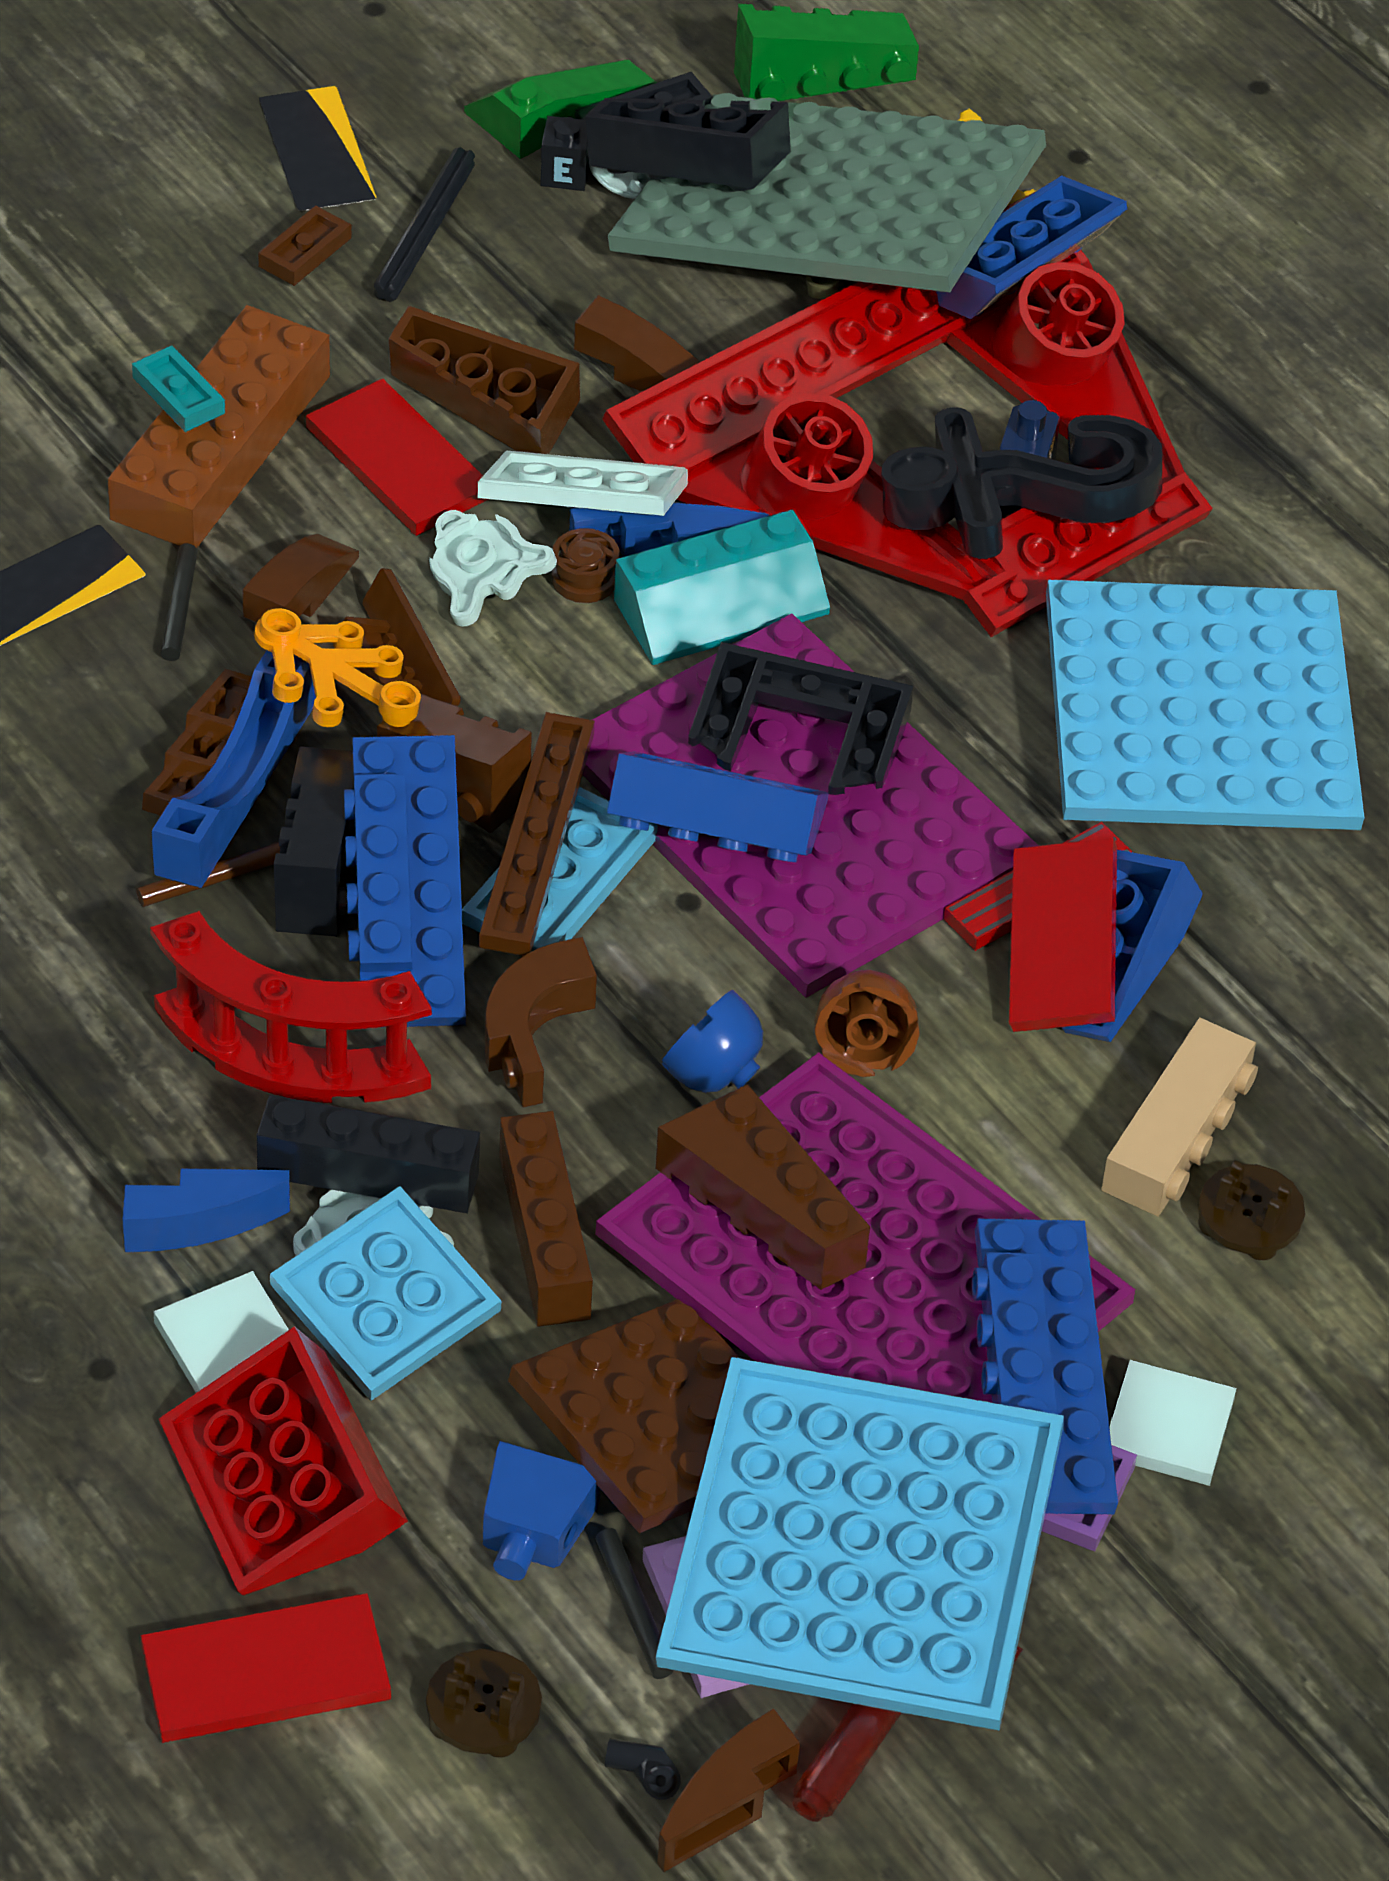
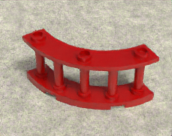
M200 911L150 927L151 936L165 956L176 967L177 988L154 995L155 1010L167 1028L191 1052L197 1050L215 1062V1069L220 1073L247 1086L270 1094L319 1103H332V1097L364 1096V1103L379 1102L406 1097L431 1089V1074L411 1040L407 1039V1022L432 1015V1008L410 971L390 977L365 981L337 982L306 979L268 968L238 952L210 927ZM235 1007L265 1018L267 1034L235 1016ZM288 1024L326 1029V1049L288 1042ZM386 1026V1045L372 1048L347 1049V1030Z

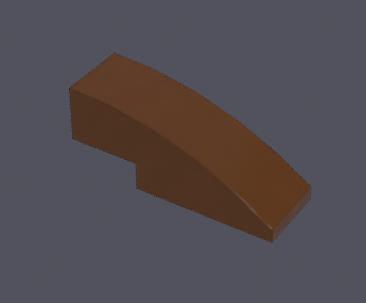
M599 295L575 321L574 350L613 365L615 381L641 392L700 362L677 341L652 323L625 307Z
M319 534L304 537L289 545L261 568L242 589L243 617L258 622L265 612L276 608L290 610L298 617L302 614L311 617L357 561L359 550Z
M774 1708L743 1727L718 1748L693 1775L682 1791L659 1833L657 1864L663 1872L762 1818L764 1791L797 1773L800 1742Z

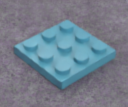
M401 1186L270 1273V1285L370 1401L501 1311L502 1301Z

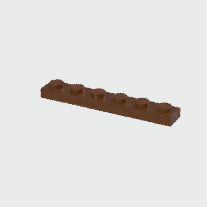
M549 712L545 713L479 933V948L523 956L532 951L594 737L595 720Z

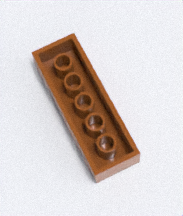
M246 305L196 368L202 377L225 399V414L184 432L162 410L108 477L110 520L178 546L189 543L197 548L330 377L329 334Z

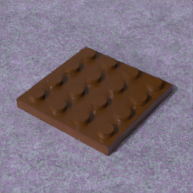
M677 1299L512 1365L508 1382L576 1461L587 1469L596 1480V1484L638 1533H641L693 1510L731 1358H741L712 1326L698 1316L692 1307Z

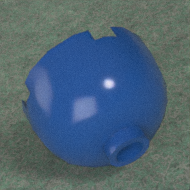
M731 990L715 1002L706 1011L707 1015L696 1026L693 1024L662 1059L661 1064L668 1072L688 1088L703 1093L718 1092L732 1083L739 1089L760 1069V1066L754 1061L763 1046L764 1032L759 1017L744 999L734 990Z

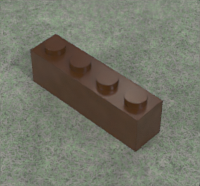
M553 1111L500 1117L499 1158L537 1327L591 1320L593 1280Z

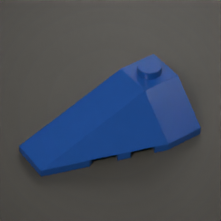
M1117 850L1115 1022L1062 1027L1065 1033L1111 1042L1180 944L1203 895L1184 862Z

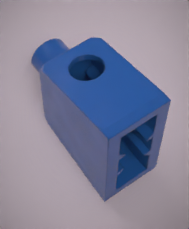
M499 1442L483 1517V1545L488 1549L498 1551L493 1567L499 1575L510 1580H522L528 1571L531 1561L552 1568L561 1565L600 1503L601 1488L583 1465L506 1442Z

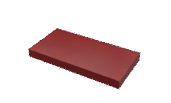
M383 378L306 415V428L415 536L435 527L438 517L446 511L457 510L463 513L489 500L478 498V481L483 475Z
M1113 837L1014 849L1009 1024L1013 1032L1115 1022L1117 845Z
M368 1593L141 1635V1646L162 1743L391 1700V1686Z

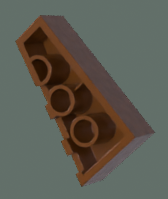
M408 306L389 337L392 376L518 452L549 454L580 401V369L578 362Z
M748 1084L658 1127L655 1169L669 1179L676 1176L690 1187L689 1194L701 1203L707 1205L711 1202L731 1217L730 1224L745 1235L749 1232L753 1233L769 1244L768 1252L817 1288L822 1290L866 1268L870 1233L869 1224Z

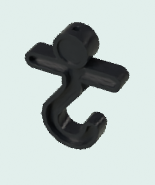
M954 407L943 409L935 415L936 448L911 447L899 450L885 460L882 464L881 473L883 513L888 521L898 527L910 530H929L941 527L955 517L966 553L974 558L988 559L997 556L1003 550L1001 506L1016 505L1081 523H1110L1133 517L1149 508L1162 492V443L1152 430L1134 420L1112 415H1083L1072 419L1068 424L1069 461L1071 464L1019 450L983 452L971 413L965 409ZM1087 468H1104V469H1087Z

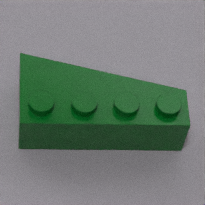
M738 4L734 74L745 98H774L777 101L916 80L919 45L904 13L851 10L848 15L832 14L830 9L814 8L812 13L792 12L789 6H773L771 11L755 10L753 4Z

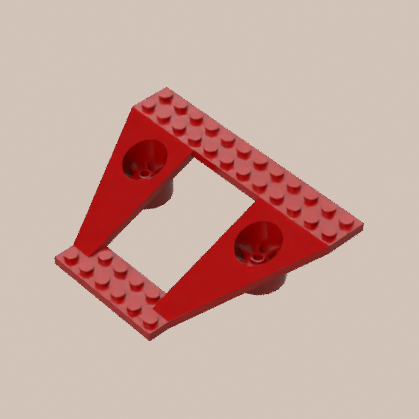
M1031 193V194L1025 196L1024 198H1022V199H1020V200H1018V201H1016V202H1014V203H1012V204L1006 206V208L1004 209L1003 212H1005V211L1008 210L1009 208L1013 207V206L1016 205L1017 203L1021 202L1022 200H1024V199L1027 198L1028 196L1032 195L1033 193ZM1082 250L1069 255L1060 262L1057 261L1039 266L1024 279L1022 285L1015 293L1007 295L987 308L982 314L971 319L939 306L937 292L933 290L857 282L607 409L602 419L634 463L677 466L688 469V485L676 500L687 504L723 506L767 513L769 516L793 509L813 540L816 549L962 599L990 637L1047 607L1046 589L1048 580L1093 581L1207 518L1213 509L1185 473L1122 334L1125 322L1121 300L1114 287L1098 272L1094 271L1089 259ZM1034 323L1038 324L1039 330L1036 328ZM947 342L1021 403L1028 400L1039 401L1046 406L1047 411L1058 414L1060 416L1059 433L1067 440L1069 422L1083 415L1117 416L1134 420L1152 430L1162 443V492L1152 506L1139 514L1110 523H1081L1022 508L1002 519L1003 550L1001 553L988 559L974 558L966 553L960 533L949 523L929 530H910L898 527L888 521L883 513L882 468L872 460V436L863 418L847 403L836 398ZM778 455L786 456V462L784 464L781 462ZM832 469L837 470L843 480L840 481Z

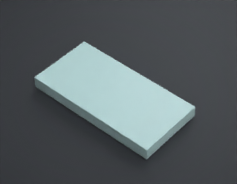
M506 450L478 481V498L664 516L688 485V469L677 466Z

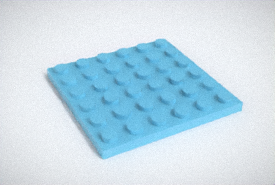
M1048 580L1046 602L1063 820L1361 830L1365 817L1337 590Z
M732 1357L656 1654L657 1667L1000 1731L1064 1427V1415Z

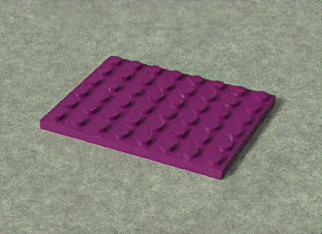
M792 613L733 644L854 672ZM717 653L592 719L595 720L594 737L583 776L608 801L610 800L619 753L636 751L724 770L717 765V756L701 744L693 747L688 744V735ZM759 703L731 772L828 792V786L849 724ZM908 722L883 787L876 789L874 784L846 787L844 794H829L812 853L808 855L798 854L797 862L767 857L768 847L748 844L747 852L717 846L719 837L699 833L698 841L668 836L669 826L656 824L658 825L655 842L652 844L805 998L943 920L945 907L1013 870L1014 849L1039 846Z
M818 1052L759 1098L869 1224L870 1233L866 1268L820 1290L768 1252L769 1244L753 1233L749 1232L745 1235L730 1224L731 1217L711 1202L704 1205L689 1194L690 1187L676 1176L669 1179L661 1172L596 1220L595 1235L676 1299L692 1307L701 1319L756 1362L992 1403V1396L983 1394L981 1382L983 1362L988 1361L986 1347H979L977 1343V1320L979 1314H983L982 1301H974L972 1294L973 1270L978 1268L974 1230L978 1219H1042ZM1089 1255L1099 1332L1133 1304L1136 1289Z

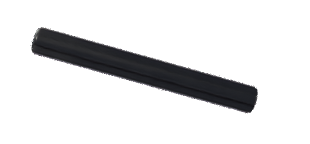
M457 147L450 154L374 282L376 289L374 295L377 299L393 302L399 296L473 170L475 154L472 150L465 151L463 148Z

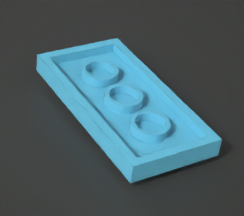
M579 787L532 951L552 943L572 939L655 842L658 825L650 823L648 831L618 825L620 816L607 813L609 801ZM499 868L462 909V924L480 932Z

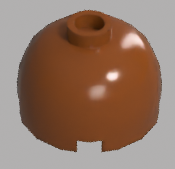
M873 970L853 971L833 981L822 994L815 1016V1034L817 1042L822 1048L823 1056L847 1074L860 1077L875 1076V1072L872 1069L883 1070L891 1066L892 1071L902 1066L914 1053L920 1035L917 1007L905 985L889 974Z

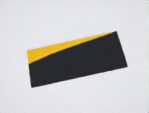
M336 86L259 98L298 211L311 210L314 206L324 208L376 199V194Z
M96 525L1 570L0 646L144 577L146 573L101 525Z

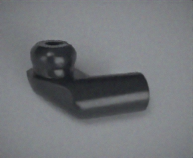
M609 1738L605 1757L606 1768L633 1772L645 1791L652 1798L667 1800L678 1792L681 1785L680 1774L662 1747Z

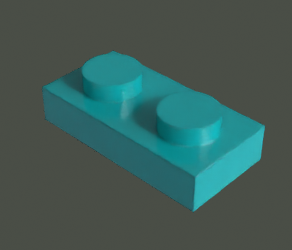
M172 345L132 363V378L184 432L225 414V399Z

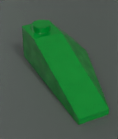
M628 59L526 77L464 106V113L515 156L522 159L541 149L548 116L571 117L575 119L576 110L657 82Z

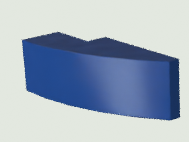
M181 1169L180 1186L125 1185L123 1207L125 1252L164 1251L198 1246L230 1238L262 1226L290 1212L289 1170Z

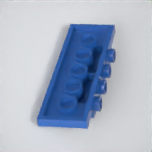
M455 735L353 737L354 789H344L345 820H355V836H345L346 867H356L357 883H347L348 914H358V930L348 931L349 962H359L360 981L390 977L407 971L411 972L432 1008V1015L407 1022V1027L466 1025Z
M978 1219L974 1230L978 1268L973 1270L972 1294L974 1301H982L983 1314H979L977 1320V1343L979 1347H986L988 1361H984L982 1366L981 1382L983 1394L991 1395L992 1403L1064 1415V1427L1045 1514L1114 1515L1118 1505L1085 1221Z

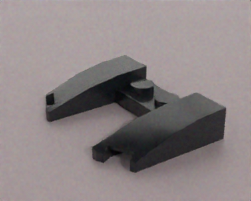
M721 642L688 735V744L692 747L701 744L717 756L718 766L731 772L759 703L843 722L849 725L828 786V794H844L846 787L874 784L876 789H880L883 787L893 764L911 713L913 685Z

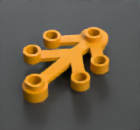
M281 608L268 610L256 623L254 631L256 642L273 655L276 674L274 675L272 694L277 700L292 703L301 698L304 678L295 671L294 655L309 663L316 696L313 704L312 719L316 724L323 727H335L342 720L344 703L337 696L334 679L378 705V710L383 720L391 726H407L417 717L421 695L415 686L403 681L389 682L383 686L353 668L372 667V670L378 676L394 678L401 673L404 659L402 651L395 646L382 645L378 648H362L364 630L359 624L352 621H343L338 624H301L300 618L294 612ZM332 642L334 648H321L314 643Z

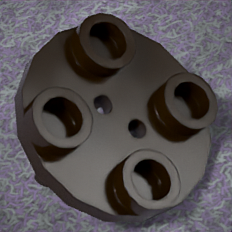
M1234 1160L1230 1167L1217 1171L1205 1182L1198 1201V1225L1202 1233L1214 1238L1226 1248L1248 1254L1256 1260L1271 1259L1276 1255L1277 1250L1288 1246L1299 1235L1305 1218L1303 1196L1291 1180L1277 1170L1258 1164H1242Z
M488 1649L463 1652L443 1663L431 1678L426 1697L429 1726L435 1737L462 1751L485 1755L490 1754L498 1758L511 1755L517 1749L518 1744L527 1739L539 1721L542 1706V1694L538 1679L523 1661L506 1652ZM490 1690L492 1693L486 1694L484 1691ZM477 1709H483L484 1711H483V1712H477V1711H475V1710H477Z

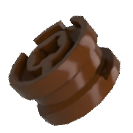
M589 528L567 531L558 537L553 545V552L557 563L552 570V584L556 592L565 599L577 603H593L610 596L615 590L616 559H619V547L615 540L605 532Z

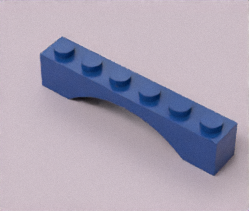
M266 650L254 669L238 719L217 761L205 778L193 790L183 796L171 799L152 829L154 875L202 888L313 709L316 696L309 663L294 655L295 671L304 678L302 696L296 702H281L272 694L276 671L273 655Z

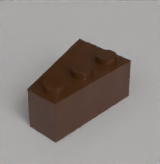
M420 694L418 715L407 726L394 727L387 724L384 720L377 725V737L455 735L458 814L464 820L474 822L484 830L492 833L516 812L531 763V731L519 728L515 733L499 729L497 728L499 725L496 719L485 716L480 721L464 717L463 708Z

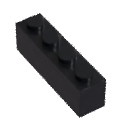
M269 1095L257 1132V1170H289L291 1183L376 1198H383L401 1186L416 1205L468 1214L479 1175L480 1132Z

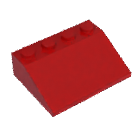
M295 1326L159 1418L236 1589L243 1596L362 1553L408 1522L326 1352Z

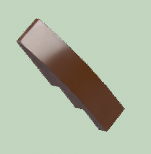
M225 669L187 712L185 731L165 752L164 770L143 793L142 810L161 816L173 797L185 795L205 778L217 761L235 726L252 676Z

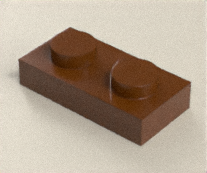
M314 206L258 253L259 267L295 286L352 238L351 224L318 206Z

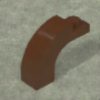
M583 937L552 943L524 955L500 976L489 996L485 1023V1057L488 1072L503 1070L507 1087H516L522 1107L543 1103L544 1069L532 1035L541 1025L553 1018L595 1009L597 974Z

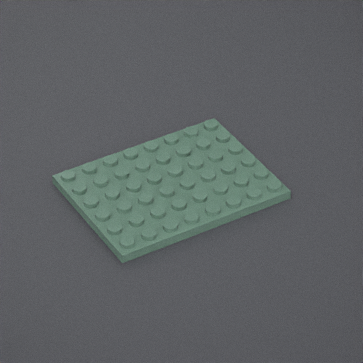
M723 93L719 95L713 94L711 103L705 105V108L719 109L730 107L731 101H750V109L771 110V102L781 101H777L774 98L737 97L731 93ZM788 102L791 152L754 189L736 191L732 190L728 185L714 183L694 185L685 179L671 177L667 179L650 178L608 234L610 251L950 293L1046 147L1045 130L1029 129L1023 125L1002 126L985 124L979 120L966 122L947 120L934 115L919 117L901 115L896 111L873 112L859 110L851 106L836 108L818 106V104L813 102L800 104Z

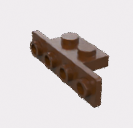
M381 568L363 599V606L370 619L346 616L344 621L355 622L363 628L362 648H378L382 645H391L400 649L404 655L402 670L394 678L380 677L374 673L372 667H357L358 670L383 686L394 681L407 682L415 686L422 695L458 707L461 697L391 569Z

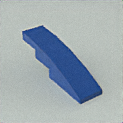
M673 503L664 516L572 508L570 509L569 531L589 528L605 532L615 540L622 556L626 557L769 516V514L723 506Z

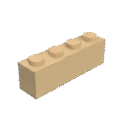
M1199 1017L1108 1155L1101 1191L1159 1217L1170 1199L1177 1202L1189 1181L1190 1173L1188 1170L1193 1163L1200 1166L1204 1162L1212 1145L1213 1137L1211 1135L1215 1128L1223 1130L1227 1126L1236 1104L1233 1100L1238 1093L1246 1095L1256 1078L1258 1066L1252 1064L1256 1042Z

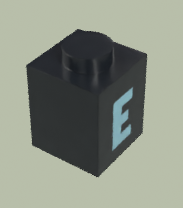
M547 117L541 145L540 186L585 191L590 168L588 164L586 120L571 117Z

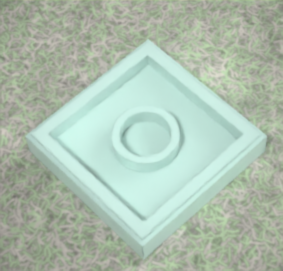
M253 1271L153 1311L156 1327L196 1393L289 1330Z
M1130 1360L1109 1427L1111 1445L1137 1454L1135 1466L1210 1486L1237 1388Z

